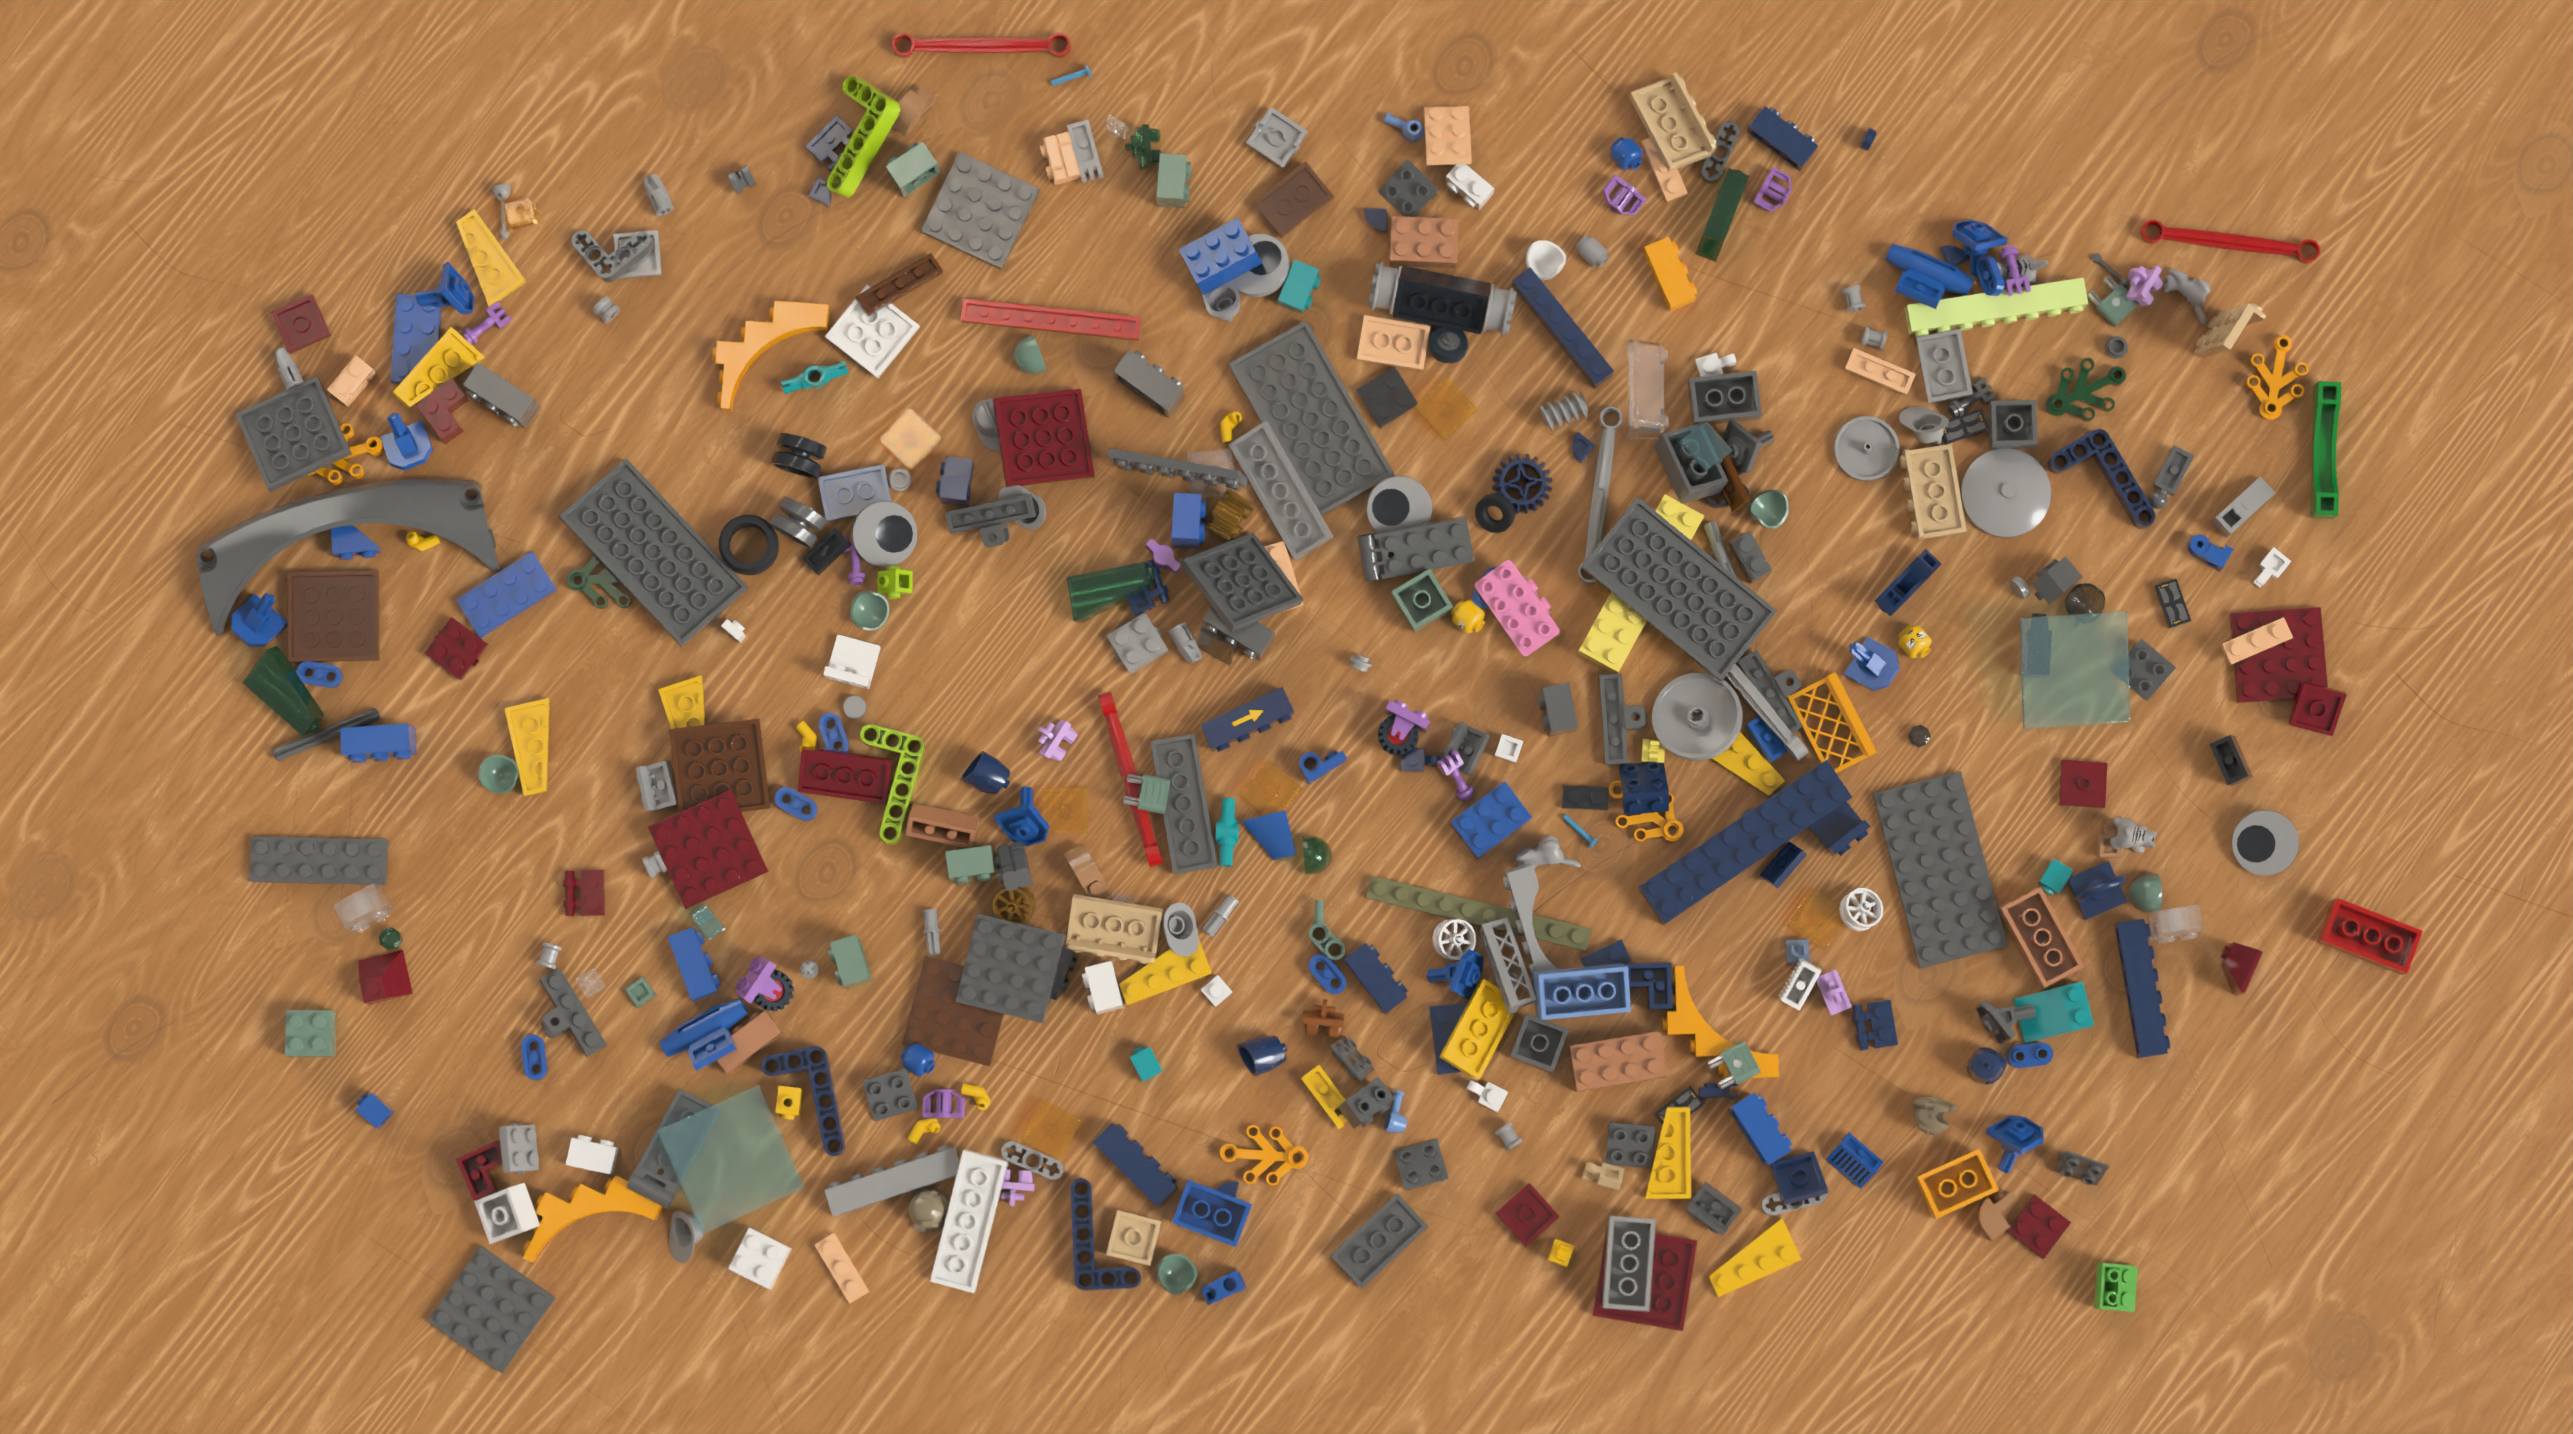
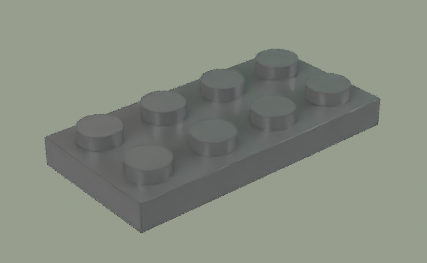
M1397 1193L1332 1253L1331 1257L1362 1289L1428 1226Z

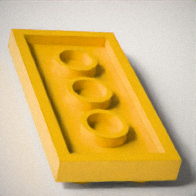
M1485 979L1479 981L1439 1056L1474 1080H1480L1515 1014L1507 1013L1498 987Z

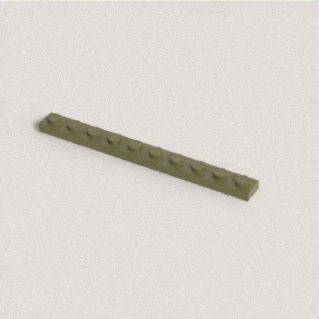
M1371 876L1366 899L1449 919H1461L1478 926L1508 917L1513 934L1524 936L1523 933L1519 934L1515 921L1519 920L1517 911L1512 912L1511 909ZM1532 915L1536 940L1587 951L1592 929ZM1504 925L1493 928L1506 932Z

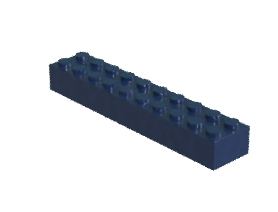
M1825 760L1640 885L1638 889L1662 924L1665 925L1850 800L1852 796L1829 762Z

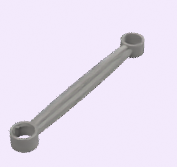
M1606 407L1602 410L1599 418L1603 432L1591 498L1585 561L1599 545L1602 538L1613 462L1615 431L1622 422V413L1616 407ZM1610 411L1617 413L1619 416L1618 424L1615 426L1606 425L1603 421L1605 413ZM1582 562L1578 569L1579 579L1585 584L1595 583L1597 580L1594 578L1587 580L1582 577L1581 566L1584 563Z
M1735 664L1726 675V678L1735 689H1738L1745 701L1784 743L1791 756L1796 761H1799L1809 753L1807 748L1797 736L1791 733L1766 699Z

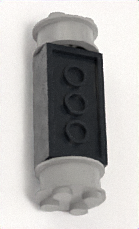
M1381 262V264L1376 263L1368 307H1371L1373 311L1375 307L1390 310V314H1393L1395 318L1480 335L1485 317L1483 332L1491 330L1501 332V336H1504V334H1509L1517 291H1513V288H1510V290L1495 288L1494 284L1491 287V283L1407 266H1403V269L1401 265L1399 268L1384 266V263Z

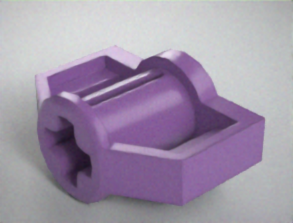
M1773 167L1754 203L1770 212L1784 206L1792 191L1791 176ZM1773 175L1789 183V189L1772 181ZM1768 187L1780 192L1784 196H1781L1780 194L1770 190ZM1765 194L1781 204L1775 207L1761 199V197Z
M1613 175L1602 190L1607 206L1620 215H1635L1646 201V198L1638 193L1632 185L1617 175ZM1616 184L1620 185V189L1610 201L1609 193ZM1632 197L1636 198L1637 200L1629 211L1624 212L1623 209Z
M1152 538L1148 541L1146 548L1153 554L1155 564L1162 569L1168 568L1176 575L1182 566L1174 559L1173 550L1167 545L1160 546Z
M935 1089L923 1097V1118H965V1097L953 1089ZM936 1094V1113H931L932 1096ZM952 1094L957 1096L956 1113H952Z

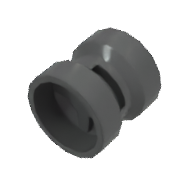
M747 164L740 167V170L737 172L731 171L727 173L736 194L742 192L743 188L747 186L752 187L756 185Z

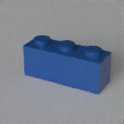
M692 927L669 936L668 940L691 1001L695 1002L718 993V986H721L717 974H712L710 965L713 962L709 952L704 953L701 944H704L705 941L701 931H696Z

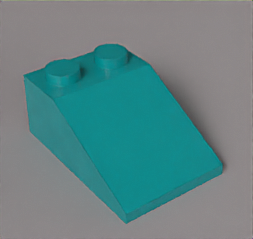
M2083 981L2013 999L2015 1008L2032 1004L2036 1011L2034 1018L2019 1021L2024 1043L2094 1026Z

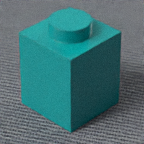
M2052 859L2037 884L2041 886L2046 894L2050 896L2052 894L2058 895L2073 870L2056 859Z
M1143 1045L1132 1051L1134 1055L1130 1058L1142 1082L1163 1072L1151 1047L1145 1048Z

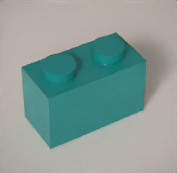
M1294 259L1278 298V305L1303 314L1305 309L1309 310L1313 301V297L1310 296L1313 288L1318 289L1322 278L1319 276V269Z

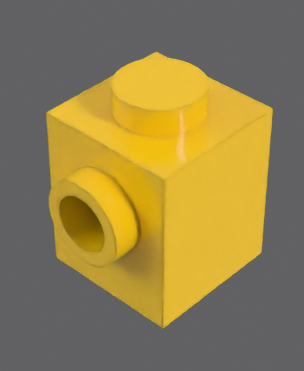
M786 1086L778 1087L775 1113L781 1114V1119L794 1120V1116H800L803 1089Z

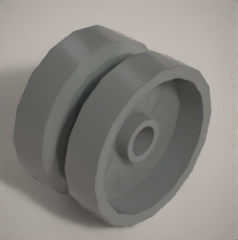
M784 496L779 504V508L789 517L782 514H774L769 524L790 539L808 548H812L817 537L807 527L815 531H822L827 520L807 505Z

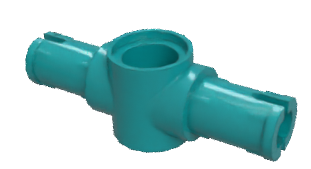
M845 361L828 367L825 365L820 367L810 366L805 372L799 373L800 376L782 380L781 384L786 395L802 388L805 390L810 388L820 389L825 383L830 382V379L848 375L849 372ZM812 373H819L821 375L818 382L813 383L809 381Z
M1222 798L1221 818H1219V822H1216V842L1220 846L1219 866L1232 867L1233 847L1236 846L1239 838V823L1235 819V799Z

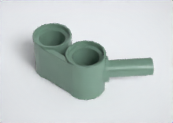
M1315 900V921L1309 930V939L1331 961H1339L1344 956L1345 946L1324 923V900ZM1321 928L1325 931L1326 935L1324 939L1316 940L1312 935L1313 931ZM1336 944L1340 946L1341 954L1332 956L1329 954L1328 948Z

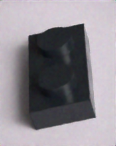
M1563 785L1562 809L1607 811L1609 787Z

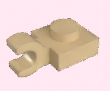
M1586 1162L1582 1179L1585 1181L1598 1179L1597 1184L1620 1190L1625 1169L1603 1163L1602 1167Z

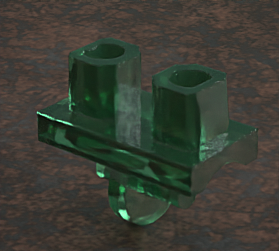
M1142 124L1141 128L1136 129V135L1130 136L1131 143L1125 144V150L1132 151V158H1138L1139 169H1146L1150 165L1159 163L1160 153L1162 152L1161 150H1151V143H1158L1160 141V130L1149 128V124Z

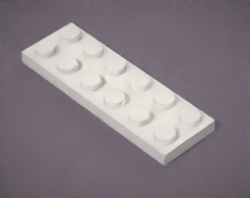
M967 1149L963 1150L931 1282L975 1293L1008 1164L1007 1160Z

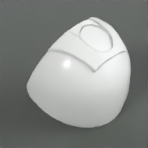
M1550 241L1534 242L1526 254L1528 268L1531 267L1542 280H1549L1556 276L1563 269L1566 262L1564 251Z

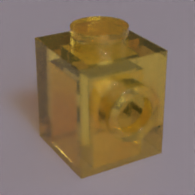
M530 197L504 204L508 223L512 230L538 223L539 208L537 202L533 203Z

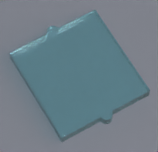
M1705 422L1697 429H1692L1691 433L1680 441L1705 471L1716 463L1720 464L1722 459L1733 451L1708 422Z

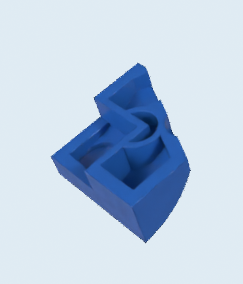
M1286 810L1243 821L1245 827L1248 828L1273 860L1296 855Z

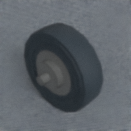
M1438 327L1430 335L1428 341L1429 352L1439 362H1458L1467 353L1468 338L1463 331Z

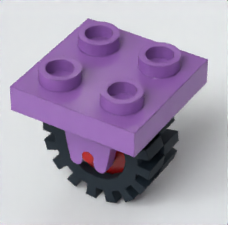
M1395 700V702L1389 701L1385 708V713L1391 716L1385 718L1378 730V739L1382 748L1389 754L1397 756L1405 755L1412 751L1418 742V730L1425 733L1430 724V721L1427 720L1428 715L1418 710H1415L1414 713L1407 710L1408 705L1399 700Z
M760 955L750 963L748 967L750 971L746 977H741L737 982L735 993L749 1003H752L754 1000L761 1008L775 1012L777 1009H784L786 1004H790L789 1000L790 998L793 999L794 996L792 994L794 987L786 974L775 970L777 965Z

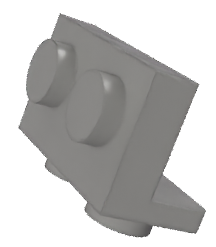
M670 761L636 767V779L640 785L641 801L645 811H659L678 805L676 785Z

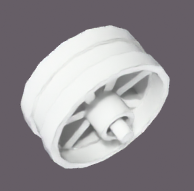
M1857 888L1843 897L1840 902L1839 912L1841 919L1850 929L1866 931L1877 924L1882 918L1883 905L1879 896L1872 890ZM1854 895H1860V896H1861V898H1860V903H1859V901L1856 899V897H1855ZM1849 899L1854 904V906H1848ZM1866 916L1873 919L1871 924H1868ZM1860 917L1862 923H1859L1858 921H1856L1857 918Z
M1447 919L1439 923L1435 928L1432 937L1433 946L1441 957L1459 960L1469 949L1474 950L1476 933L1467 921ZM1451 923H1452V933H1450V932L1446 929V926L1449 925V924H1451ZM1457 923H1459L1460 925H1462V926L1464 927V928H1463L1460 932H1458V933H1457ZM1442 933L1446 935L1445 940H1441ZM1465 933H1467V940H1464L1463 937ZM1445 943L1449 944L1446 952L1442 947V944ZM1466 944L1465 949L1462 951L1460 945ZM1455 946L1458 955L1450 956L1453 947Z

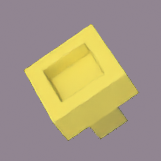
M1643 739L1641 762L1664 763L1665 748L1659 740Z

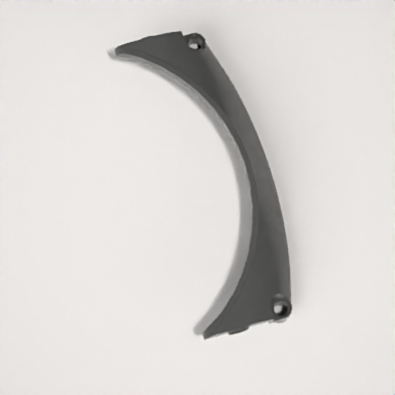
M406 479L346 487L278 506L242 521L210 538L199 546L196 558L200 569L199 579L205 606L215 634H223L227 616L237 596L264 564L297 541L335 527L365 523H385L422 529L462 546L477 556L491 570H499L500 566L495 551V539L492 530L488 526L480 483L475 480ZM474 489L477 491V495L468 496L465 491ZM205 550L211 551L213 556L207 558L203 556L202 552Z

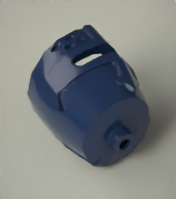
M982 751L967 767L960 780L972 787H976L981 792L996 795L1002 788L1006 789L1010 781L1007 779L1010 776V770L998 759Z
M1275 1035L1258 1036L1237 1045L1245 1066L1253 1076L1269 1072L1286 1061L1285 1052L1287 1047L1285 1043L1281 1044Z
M1982 1047L1973 1053L1966 1068L1974 1080L1984 1085H1989L1996 1082L2003 1075L2007 1062L1997 1051Z

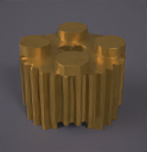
M1227 488L1225 494L1228 496L1224 501H1218L1211 514L1214 516L1212 523L1207 522L1205 527L1230 540L1231 538L1237 539L1242 530L1240 526L1242 520H1248L1254 508L1250 506L1251 501Z

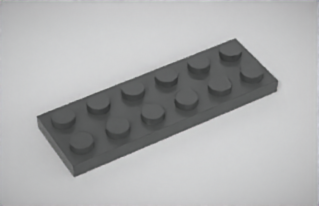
M1109 448L1107 456L1113 461L1114 465L1125 471H1131L1132 468H1136L1143 474L1153 475V472L1161 473V476L1174 479L1176 475L1183 477V480L1189 482H1196V479L1203 480L1204 484L1217 486L1218 483L1226 485V488L1239 490V487L1246 488L1248 481L1238 470Z
M1195 734L1150 741L1156 776L1171 779L1163 817L1173 875L1217 868L1218 863Z
M252 836L250 882L387 885L389 840Z

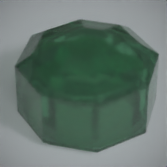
M393 927L384 929L379 935L380 945L388 950L398 949L402 943L401 932Z

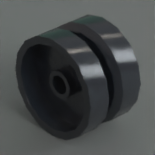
M780 433L777 446L783 451L774 452L771 465L800 476L818 478L821 466L814 460L824 459L827 447L802 436Z

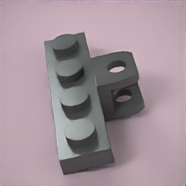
M1028 494L948 510L945 512L950 534L980 528L984 545L986 547L1002 545L1009 540L1010 532L1007 522L1035 517L1036 512L1032 495Z
M1757 649L1739 659L1738 663L1747 678L1766 699L1791 733L1801 729L1803 725L1786 699L1801 688V682L1795 672L1787 670L1774 678ZM1787 679H1793L1794 684L1787 686L1785 684Z
M1622 673L1599 675L1606 765L1629 764L1626 731L1645 728L1647 725L1646 711L1642 706L1638 705L1624 706ZM1636 714L1640 715L1638 721L1633 720V716Z
M558 968L541 978L539 982L555 1006V1009L548 1012L541 1021V1026L547 1036L554 1038L569 1029L586 1058L606 1047V1042L561 969ZM550 1022L556 1023L557 1026L551 1025Z

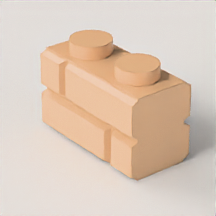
M1069 132L1043 138L1044 145L1040 146L1043 159L1048 158L1050 165L1046 167L1048 179H1053L1055 185L1080 179Z
M355 355L327 390L345 406L349 407L367 386L368 380H372L377 373Z

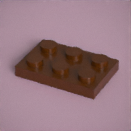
M1304 162L1255 200L1253 204L1282 238L1330 201L1334 195L1308 163Z

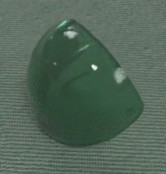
M1302 836L1305 875L1318 874L1324 871L1332 859L1330 846L1320 837Z

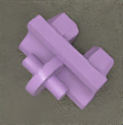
M2158 265L2154 269H2145L2142 266L2132 268L2128 273V278L2131 280V288L2125 298L2129 302L2136 300L2142 307L2150 305L2154 298L2149 290L2151 292L2157 291L2163 285V281L2159 277L2162 269Z
M1060 719L1056 727L1051 722L1046 729L1040 726L1038 731L1042 733V736L1038 742L1043 744V747L1039 754L1049 759L1061 761L1066 751L1058 746L1063 739L1072 744L1078 735L1070 727L1071 724Z
M1836 969L1818 976L1816 983L1830 1016L1852 1007Z
M1006 1169L1001 1189H1009L1011 1193L1002 1192L1001 1199L1010 1200V1206L1014 1207L1015 1200L1024 1201L1025 1194L1016 1193V1190L1035 1191V1184H1032V1171L1019 1170V1181L1015 1183L1010 1182L1011 1170Z

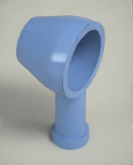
M1387 113L1384 123L1401 129L1406 140L1417 142L1422 139L1425 129L1419 120L1411 119L1405 122L1392 116L1391 113ZM1415 125L1418 127V130L1413 132L1410 130V126Z
M1394 1090L1393 1097L1395 1099L1392 1101L1391 1108L1387 1114L1384 1131L1388 1133H1401L1405 1131L1407 1125V1118L1399 1113L1402 1097H1404L1405 1093Z

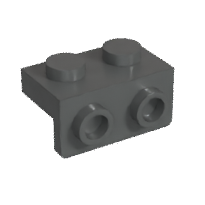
M1460 721L1452 731V738L1448 746L1443 750L1441 760L1446 764L1444 757L1447 755L1451 756V752L1456 750L1464 762L1463 765L1458 767V770L1471 777L1490 736Z
M1706 1181L1686 1208L1693 1218L1702 1220L1712 1232L1719 1233L1722 1236L1742 1210L1739 1205Z

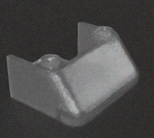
M1628 340L1625 348V355H1628V429L1625 438L1659 439L1661 434L1664 433V429H1668L1669 417L1664 415V362H1668V349H1664L1663 344Z

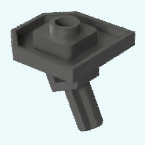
M1729 420L1722 441L1739 476L1751 472L1756 457L1759 455V449L1773 442L1774 436L1768 430L1754 437L1736 421Z
M1985 1000L1975 1007L1980 1019L1983 1021L1984 1028L1989 1033H1992L2000 1044L2016 1036L2011 1026L2017 1021L2036 1016V1011L2032 1004L2016 1008L2011 1006L1996 1009Z

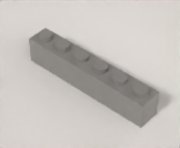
M950 1144L937 1148L938 1153L929 1155L928 1152L916 1155V1160L907 1163V1160L903 1159L893 1163V1168L886 1170L885 1166L873 1169L872 1175L864 1177L863 1173L850 1177L851 1182L842 1184V1181L828 1184L829 1189L824 1191L832 1216L836 1217L956 1177L960 1165L956 1147L951 1148Z

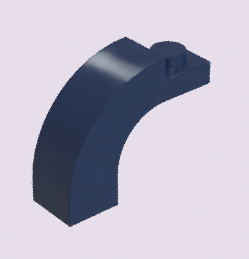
M1925 549L1874 601L1883 612L1891 617L1942 564Z

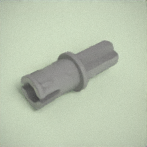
M1227 894L1217 910H1213L1214 914L1203 927V931L1209 936H1214L1224 921L1229 920L1227 917L1236 905L1239 904V901L1230 894Z
M924 910L925 931H923V934L926 935L927 953L929 955L940 954L939 933L941 929L938 928L937 910Z
M809 960L801 965L800 971L805 978L811 979L818 975L819 969L815 962Z

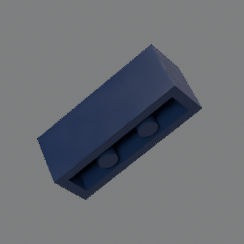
M1764 106L1748 127L1747 132L1797 170L1801 171L1818 148V145L1815 144L1816 140L1808 134L1803 135L1799 132V128L1793 122L1783 120L1780 117L1781 114L1774 108Z
M1365 943L1345 958L1344 962L1386 1015L1407 998L1405 993L1408 990L1400 980L1396 983L1391 976L1394 972L1387 963L1382 964L1377 958L1380 954L1376 948Z

